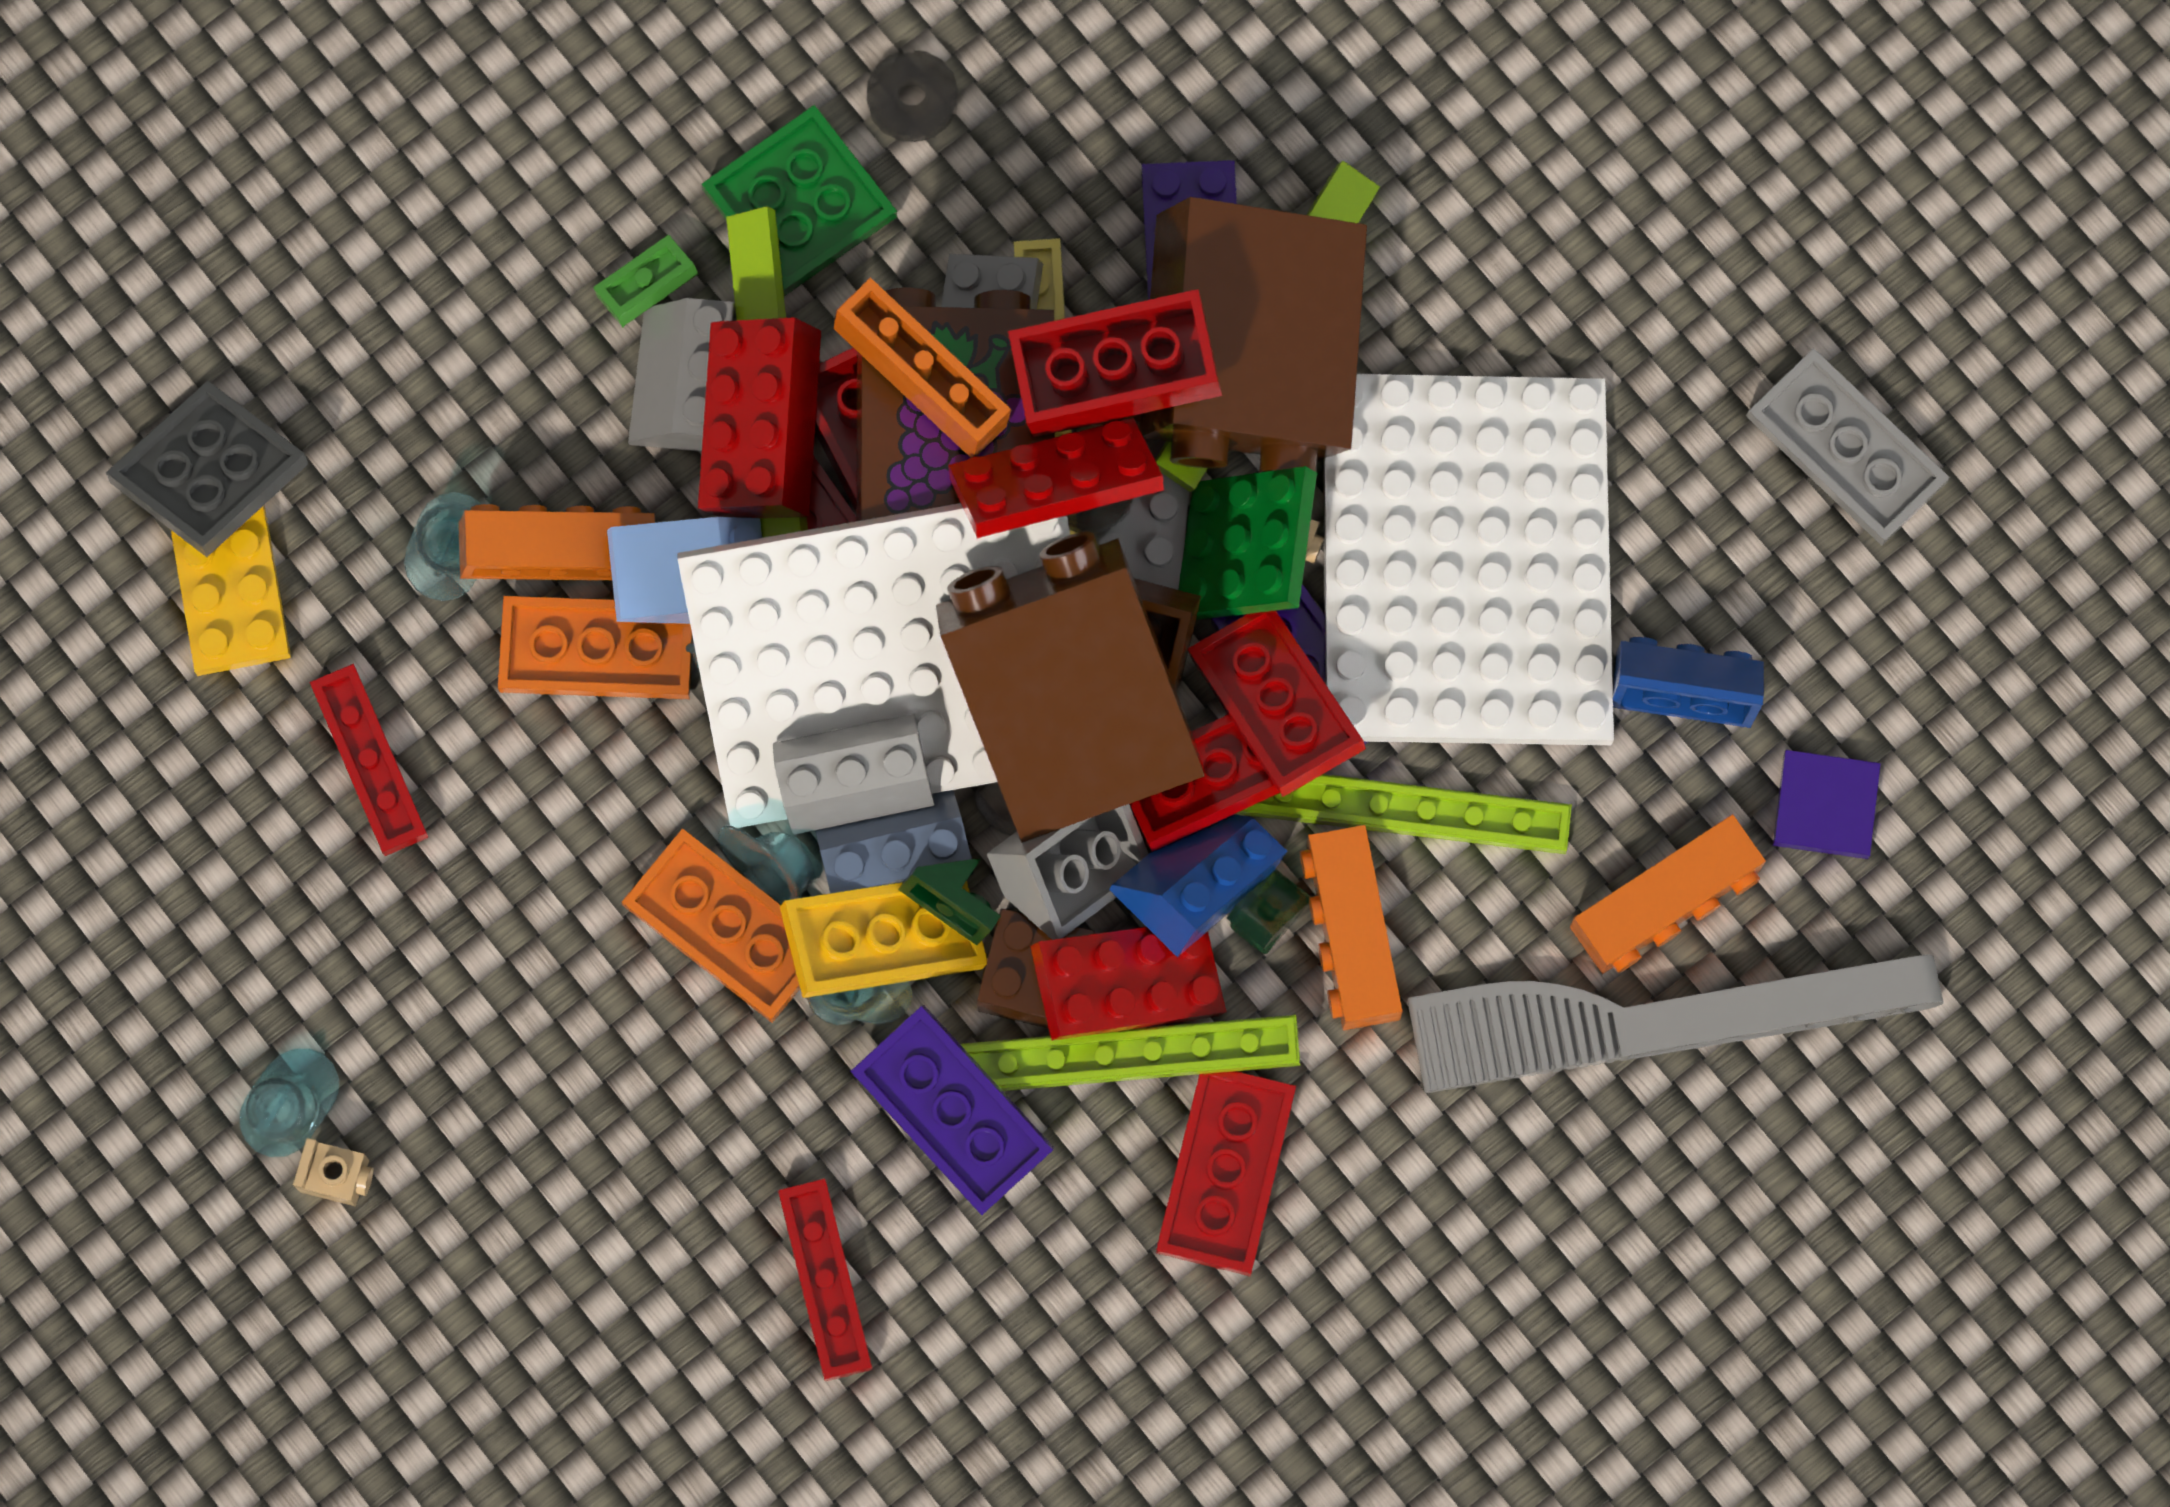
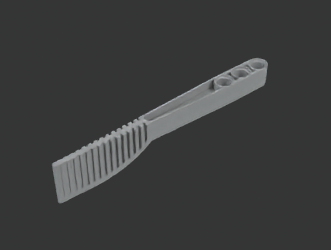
M1933 955L1895 959L1630 1007H1622L1604 997L1582 989L1537 981L1489 983L1407 998L1425 1093L1931 1009L1944 1004Z

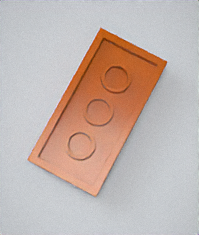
M503 596L498 690L500 693L690 699L693 651L691 625L617 622L614 600Z
M682 828L623 899L622 905L773 1023L800 990L780 911L781 905Z

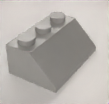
M684 298L652 306L644 312L628 439L629 445L702 452L711 322L736 321L734 302Z
M915 714L773 743L774 766L784 809L793 835L934 806Z
M1129 804L1021 843L1018 833L1015 832L987 853L1003 896L1052 940L1063 938L1114 900L1116 896L1109 890L1111 885L1148 855Z

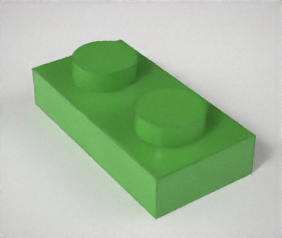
M668 234L595 285L593 289L599 300L617 322L624 327L698 275L694 263Z

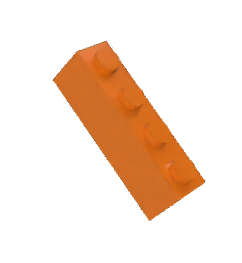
M871 277L837 309L833 329L970 458L978 456L1007 427L1011 409Z
M492 504L475 505L471 507V510L464 511L459 522L460 579L612 581L607 529L616 526L655 523V513H641L640 508L632 506L618 507L613 509V513L594 512V508L590 506H572L567 508L566 512H547V508L541 505L522 506L518 511H500L499 506Z
M1732 814L1574 917L1570 929L1602 975L1613 967L1620 973L1639 961L1642 956L1638 951L1654 941L1657 947H1660L1676 937L1682 931L1678 925L1691 916L1700 921L1721 906L1718 899L1732 889L1736 895H1740L1758 883L1761 878L1757 873L1761 871L1766 860Z
M1366 825L1308 835L1307 850L1300 851V859L1304 878H1313L1316 896L1309 897V905L1313 924H1322L1325 942L1318 944L1322 970L1323 972L1331 971L1335 988L1327 990L1332 1019L1341 1018L1343 1031L1400 1021L1403 1011Z

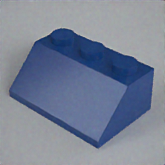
M1632 637L1629 639V642H1620L1616 652L1612 681L1613 708L1751 728L1763 705V661L1752 660L1751 654L1741 651H1726L1724 655L1705 653V648L1694 644H1679L1676 646V649L1657 646L1658 642L1656 640L1646 637Z
M1233 814L1156 851L1150 852L1113 883L1109 890L1178 957L1265 883L1279 865L1287 850L1254 818Z

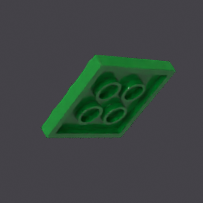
M815 105L701 183L703 191L725 220L728 216L765 206L775 210L784 296L898 217L895 207Z
M1307 466L1199 481L1191 495L1178 590L1201 596L1196 620L1299 608L1317 472Z

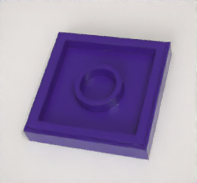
M1785 750L1773 846L1868 859L1871 853L1881 763Z

